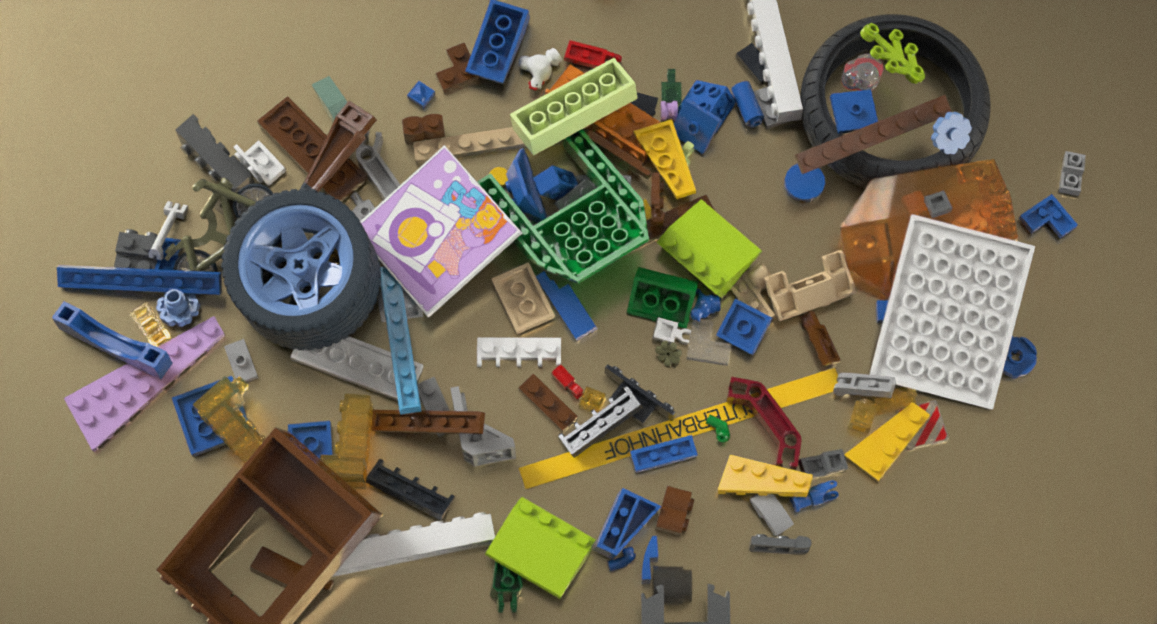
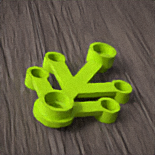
M870 23L864 26L860 32L862 38L867 42L875 40L880 45H875L870 51L871 56L874 59L888 60L885 68L889 73L903 74L913 84L924 80V70L917 64L915 54L918 52V48L915 44L908 43L904 48L908 61L904 58L900 42L903 34L900 30L894 29L889 35L893 44L892 47L879 35V28L875 24Z

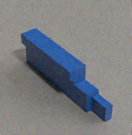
M544 271L536 276L577 341L597 330L596 325L569 284L559 289L555 281H550Z

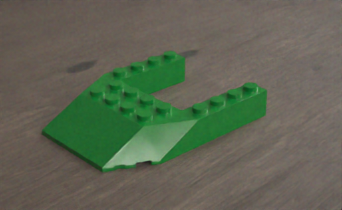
M583 129L561 141L563 148L597 188L535 226L530 223L491 173L477 181L522 232L513 241L516 247L538 267L578 284L649 241L643 199Z

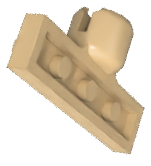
M758 263L750 270L745 271L730 290L739 301L775 318V314L761 296V292L766 289L764 277L772 274L763 263Z

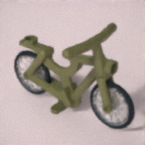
M225 177L219 184L211 183L206 179L198 180L192 187L195 192L203 188L212 192L200 213L202 219L207 218L208 230L200 238L194 239L190 235H186L177 245L172 243L165 251L167 254L165 259L168 261L179 249L185 247L186 252L177 258L173 270L218 272L216 261L222 258L224 246L212 255L194 248L203 246L210 240L226 244L228 235L216 231L217 220L215 213L212 211L218 199L220 198L230 235V230L235 224L229 199L233 201L234 213L240 219L242 213L246 212L251 205L254 206L257 201L263 200L268 195L272 196L273 192L261 184H248L236 193L231 190L234 185Z

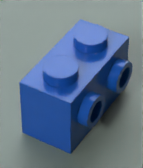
M553 165L533 178L538 194L554 200L560 199L578 185L573 172Z

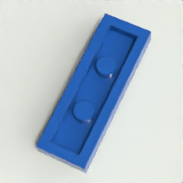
M692 435L630 451L636 473L698 456Z

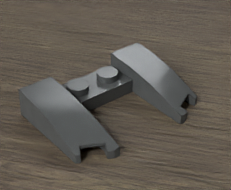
M707 584V622L664 623L663 585L656 587L658 594L646 599L645 594H641V624H730V592L726 591L725 597L714 593L715 586L712 584Z

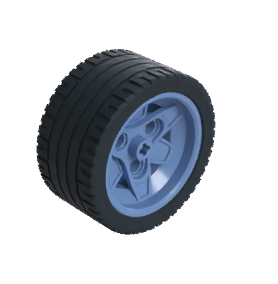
M291 189V191L284 190L281 193L276 192L272 196L264 197L263 200L257 201L254 206L251 205L246 212L242 213L241 218L237 219L234 223L235 226L230 230V235L226 238V244H224L223 262L221 263L222 277L227 288L226 291L231 297L230 299L260 335L276 345L279 344L281 347H288L293 350L295 348L298 350H314L315 348L322 349L325 346L329 347L334 343L341 342L340 340L348 338V335L353 334L357 331L358 327L360 328L363 325V321H366L369 317L368 314L372 312L373 305L376 304L377 296L379 295V287L381 285L380 263L363 225L347 205L323 192ZM305 233H313L316 235H314L310 240H308ZM282 241V248L275 247ZM335 247L339 254L340 265L329 261ZM316 253H322L319 259H313ZM281 262H287L284 268H278ZM263 269L273 274V277L266 284L264 283ZM305 287H312L310 292L302 293ZM320 287H332L324 297L319 299ZM293 295L297 305L281 302V300Z

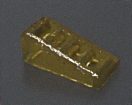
M147 301L129 313L150 344L158 346L170 338L171 335ZM147 311H149V313L146 314L144 317H142L141 319H138V318H139L140 316H142L144 313H146Z

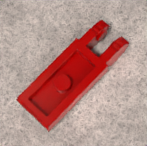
M569 40L564 55V61L590 68L600 66L605 63V59L609 61L615 58L618 63L622 60V56L617 53L615 54L607 51V49Z

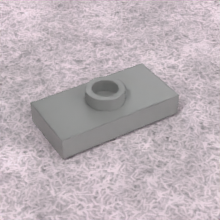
M244 339L224 346L238 385L258 378Z

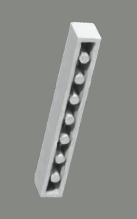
M748 0V14L752 15L753 18L751 20L752 31H756L757 35L755 36L756 48H760L761 52L759 53V61L761 65L764 64L765 68L763 70V78L765 82L768 81L769 85L767 87V95L769 99L772 98L773 102L771 104L772 115H776L777 123L801 120L803 107L777 1Z
M481 512L474 514L472 518L456 517L452 519V522L436 521L427 527L416 525L410 527V530L407 531L392 530L383 536L379 534L369 535L367 539L361 541L332 577L490 545L495 538L491 514Z

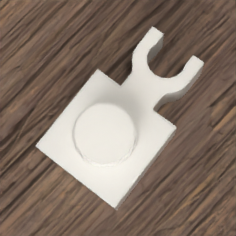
M658 317L652 339L662 342L668 341L669 344L674 342V339H677L680 343L687 345L689 340L683 339L682 333L689 335L691 330L677 329V322Z

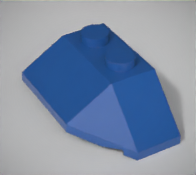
M524 148L518 151L506 173L508 181L505 184L508 192L513 194L514 198L512 200L526 218L539 223L548 217L541 195L535 189L536 183L533 179L534 174L528 155Z

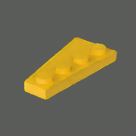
M730 455L718 488V494L736 492V495L758 493L759 496L778 494L779 496L807 497L813 475Z

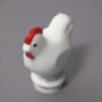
M555 48L547 50L546 55L522 56L519 59V67L529 71L533 76V79L528 82L529 89L534 91L541 89L544 82L551 77V67L553 65L558 66L562 61L560 54Z

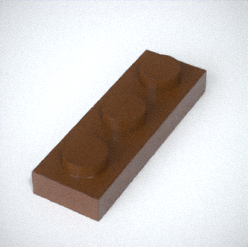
M534 373L518 387L519 391L562 433L578 419V416Z

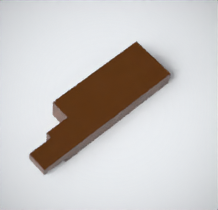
M591 129L588 131L587 135L610 162L626 172L631 170L647 180L650 178L651 172L643 167L641 161Z
M262 546L250 565V571L286 588L303 565ZM330 579L322 589L329 592L334 581Z

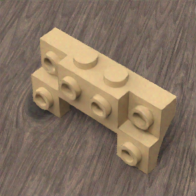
M841 250L822 256L824 272L794 283H788L787 275L784 271L764 277L768 296L772 300L775 316L779 321L799 314H806L815 308L828 306L834 301L856 294L854 282L848 270L844 253Z

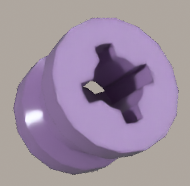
M661 101V121H666L667 119L675 121L678 116L677 101L672 103Z

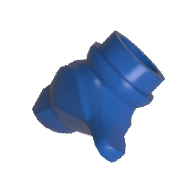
M697 288V301L690 314L693 320L700 322L701 318L708 317L710 313L715 314V312H719L721 305L718 295L711 294L707 296Z

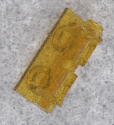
M907 387L894 389L891 398L871 396L876 415L904 409L912 402L917 405L915 397H917L916 390Z

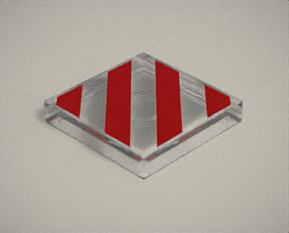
M933 400L917 404L929 413L930 417L906 446L907 451L948 441L949 437L937 401ZM904 408L895 410V414L897 415Z

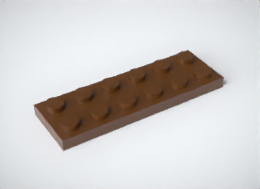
M287 96L257 120V123L308 175L327 135ZM348 158L321 189L327 195H331L342 202L368 180V177Z

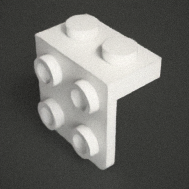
M257 141L245 153L237 144L234 146V149L237 151L234 155L260 184L264 181L267 186H270L286 171L285 167L260 141Z

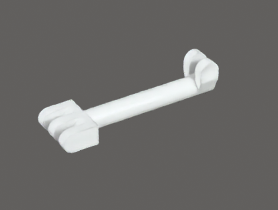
M167 201L164 207V215L168 217L148 253L149 258H154L156 255L158 260L163 259L162 245L175 219H184L188 211V205H183L180 210L179 203H175L172 208L173 203Z

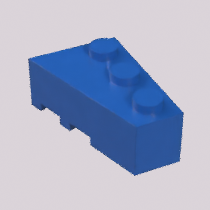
M622 488L616 496L593 551L613 559L662 506Z

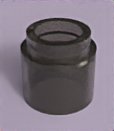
M653 566L652 596L658 594L656 587L663 585L664 606H683V603L692 602L691 569H683V566Z

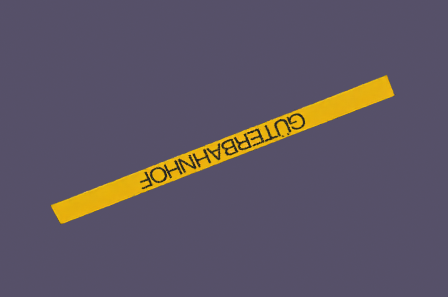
M832 368L767 390L780 408L833 392L834 386L837 384L838 374L836 369ZM758 392L750 394L754 398L760 397ZM725 402L674 418L673 421L668 420L593 444L575 458L570 452L520 467L519 471L525 489H529L630 457V451L714 430V427L706 424L710 414L726 421L728 425L755 416L748 406Z

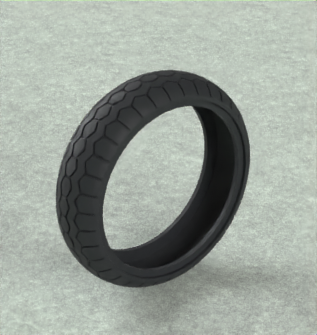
M884 14L863 18L848 24L835 32L819 47L809 62L803 77L800 92L803 107L802 122L812 146L816 147L843 136V134H838L837 127L830 116L825 98V85L832 73L846 60L859 53L872 50L875 45L880 46L875 40L867 42L860 34L865 25L873 23L879 28V35L892 47L893 44L889 35L894 29L900 30L903 34V38L900 40L903 50L908 43L915 44L918 48L916 54L931 60L950 77L960 95L963 116L969 119L972 130L968 133L970 141L964 149L958 148L955 154H945L939 151L925 158L899 161L880 158L862 150L827 165L837 174L858 186L884 193L918 192L937 186L955 176L971 161L979 150L990 120L991 103L989 87L976 57L950 31L922 18L901 14Z

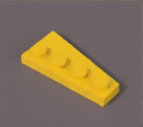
M672 119L633 131L634 136L676 199L696 194V189Z
M912 402L844 454L845 458L879 482L925 424L930 414Z

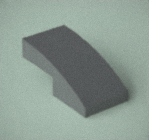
M843 449L823 452L821 455L801 458L798 461L801 472L813 475V479L848 470Z

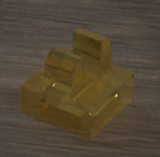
M586 386L578 407L589 412L595 409L598 413L606 394Z

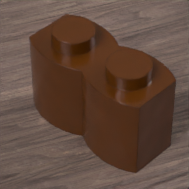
M428 114L424 117L410 116L402 120L406 144L413 145V142L445 137L443 117L440 114Z
M667 486L656 530L681 536L682 531L686 532L689 519H686L687 511H692L695 500L691 498L692 492Z

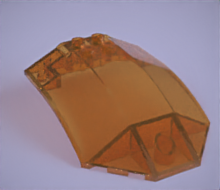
M995 159L870 180L867 188L852 207L850 214L840 225L843 250L848 269L863 278V281L875 290H879L888 300L912 214L1019 242L1011 195ZM945 191L952 206V212L932 218L924 203V197Z

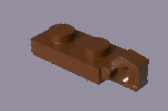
M652 173L651 226H663L665 220V212L661 210L664 209V197H660V193H664V181H660V173Z
M809 311L801 316L803 326L807 329L809 339L814 344L818 358L823 363V366L836 365L841 362L825 325L820 324L815 312Z

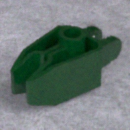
M495 561L492 571L490 596L497 600L498 613H503V600H510L511 612H517V598L520 596L523 588L521 576Z

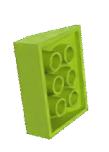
M702 199L673 223L656 242L721 298L726 295L763 252Z
M521 496L485 555L560 599L591 554L596 539Z

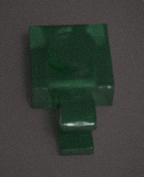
M667 69V82H661V101H666L667 103L677 101V104H681V82H675V69Z

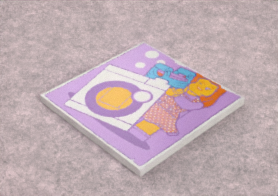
M445 145L360 221L374 246L378 259L428 317L522 234Z

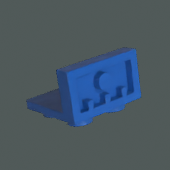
M696 80L678 107V113L685 100L690 99L722 119L716 130L717 133L736 101L727 86Z

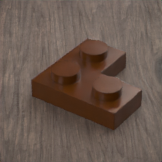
M465 43L446 49L452 67L436 73V78L443 93L480 79L478 76L465 72L471 56Z

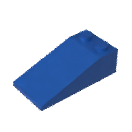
M490 0L465 72L504 84L530 20L529 10L497 0Z

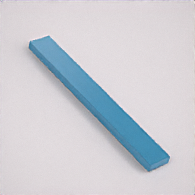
M383 266L380 267L381 292L400 415L421 412L402 286L388 269Z

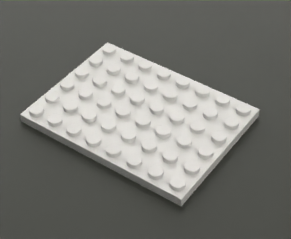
M912 214L869 375L895 377L896 385L993 410L1035 246Z

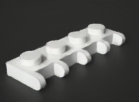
M477 338V367L482 366V360H496V367H500V360H517V367H521V360H538V367H542V360H556V366L558 367L561 365V338Z

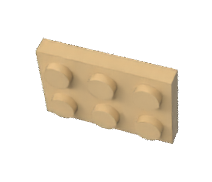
M529 262L491 278L494 289L516 334H520L555 318Z

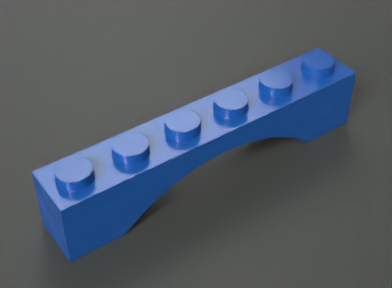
M63 301L52 317L60 330L159 379L164 377L173 364L167 351L153 344L125 337Z

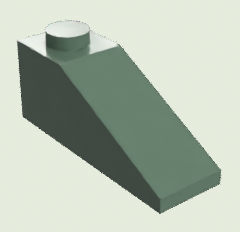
M328 76L313 83L312 87L333 123L336 115L346 105L347 101L331 77Z

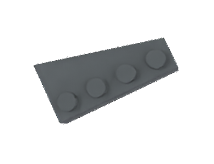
M194 114L175 129L182 145L180 147L187 156L191 154L195 158L194 162L201 169L205 168L208 170V175L213 181L221 182L224 177L227 178L234 185L231 190L236 193L242 187L255 183L253 175L234 155L229 157V151L221 142L216 143V139L211 134V131L206 126L203 129L200 127L199 119Z

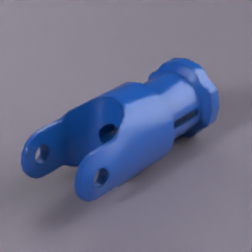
M831 480L812 486L807 497L789 496L794 511L799 512L800 509L810 505L814 507L836 499L839 496L837 491L826 492L835 488L837 482Z

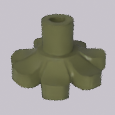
M663 341L661 346H657L655 352L659 354L657 358L659 361L665 360L664 364L666 366H671L672 362L674 364L679 363L682 351L677 349V344L674 342L669 345L668 341Z

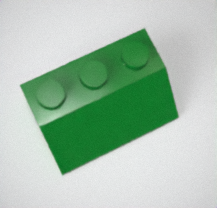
M638 267L626 313L655 321L658 317L677 322L678 327L687 329L699 282Z

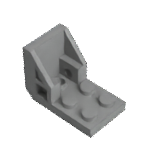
M459 386L450 388L454 411H467L465 394L460 393ZM484 424L483 434H459L464 461L474 467L516 458L513 438Z

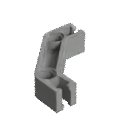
M368 131L364 135L366 139L356 150L357 162L381 199L385 200L400 186V183L380 157L383 144L382 132H376L375 143L371 147L366 145V141H369L370 131ZM364 156H371L368 160L362 159Z

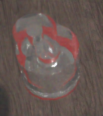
M863 54L855 60L849 61L844 67L841 78L843 86L849 90H874L880 82L883 73V63L880 59H874L871 54Z

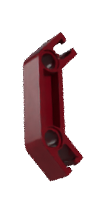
M731 376L726 402L748 406L777 446L775 466L783 467V460H781L783 453L792 454L793 459L789 466L791 470L796 471L802 442L800 433L761 382ZM732 387L745 390V395L733 394ZM757 391L760 397L754 398L749 392ZM787 438L793 439L794 442H795V445H794V446H789V445H787V444L785 443V439H787Z

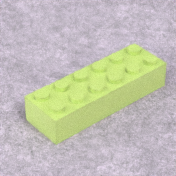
M613 58L511 113L510 118L513 130L530 152L535 155L638 99L636 84Z

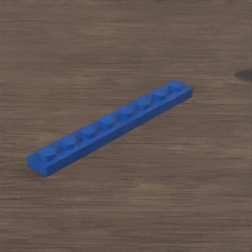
M59 265L57 267L58 287L151 292H168L169 290L177 289L183 293L220 295L222 293L221 272Z

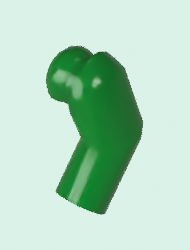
M710 414L706 424L715 428L719 442H727L731 435L728 423Z

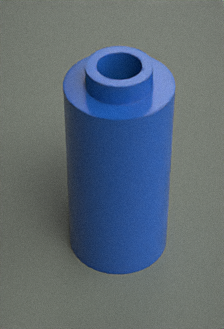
M743 81L734 85L731 91L745 124L751 127L759 126L764 119V115L750 82Z

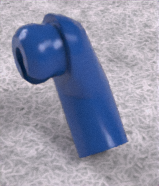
M633 547L624 548L622 550L623 557L607 561L609 571L627 567L636 558Z

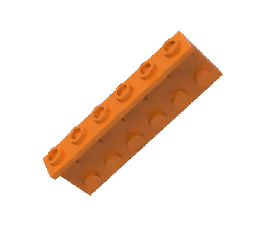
M570 64L550 90L546 89L545 95L585 73ZM629 103L588 125L585 129H591L644 163L648 155L634 136L633 131L661 122L632 103Z

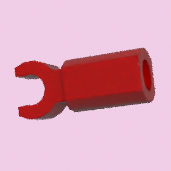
M559 365L552 371V377L565 390L568 389L575 399L578 400L583 395V389L575 383V378L562 365Z

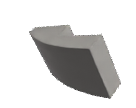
M1065 151L1059 183L1060 193L1079 196L1086 155Z
M757 493L749 499L759 517L764 518L774 536H778L794 525L783 506L773 494L759 496Z

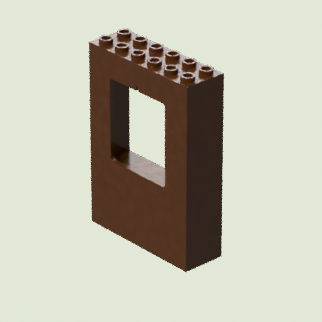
M275 427L156 571L161 574L160 579L168 585L172 584L177 589L175 592L184 600L188 599L192 603L191 607L197 613H203L208 618L207 622L209 624H293L381 519L383 514L289 431ZM262 507L312 552V556L265 613L259 616L237 595L232 597L231 595L234 592L210 571V567L259 508Z

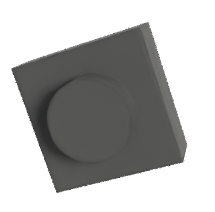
M945 191L924 197V203L932 218L952 212V206Z

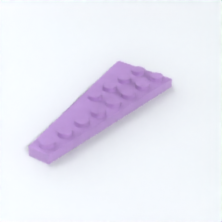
M214 316L158 346L167 351L173 362L162 379L154 377L127 363L64 398L93 452L98 450V447L103 442L114 436V433L122 425H126L130 421L129 419L140 409L143 410L165 390L164 388L173 380H176L188 366L191 367L197 358L205 351H209L225 336Z

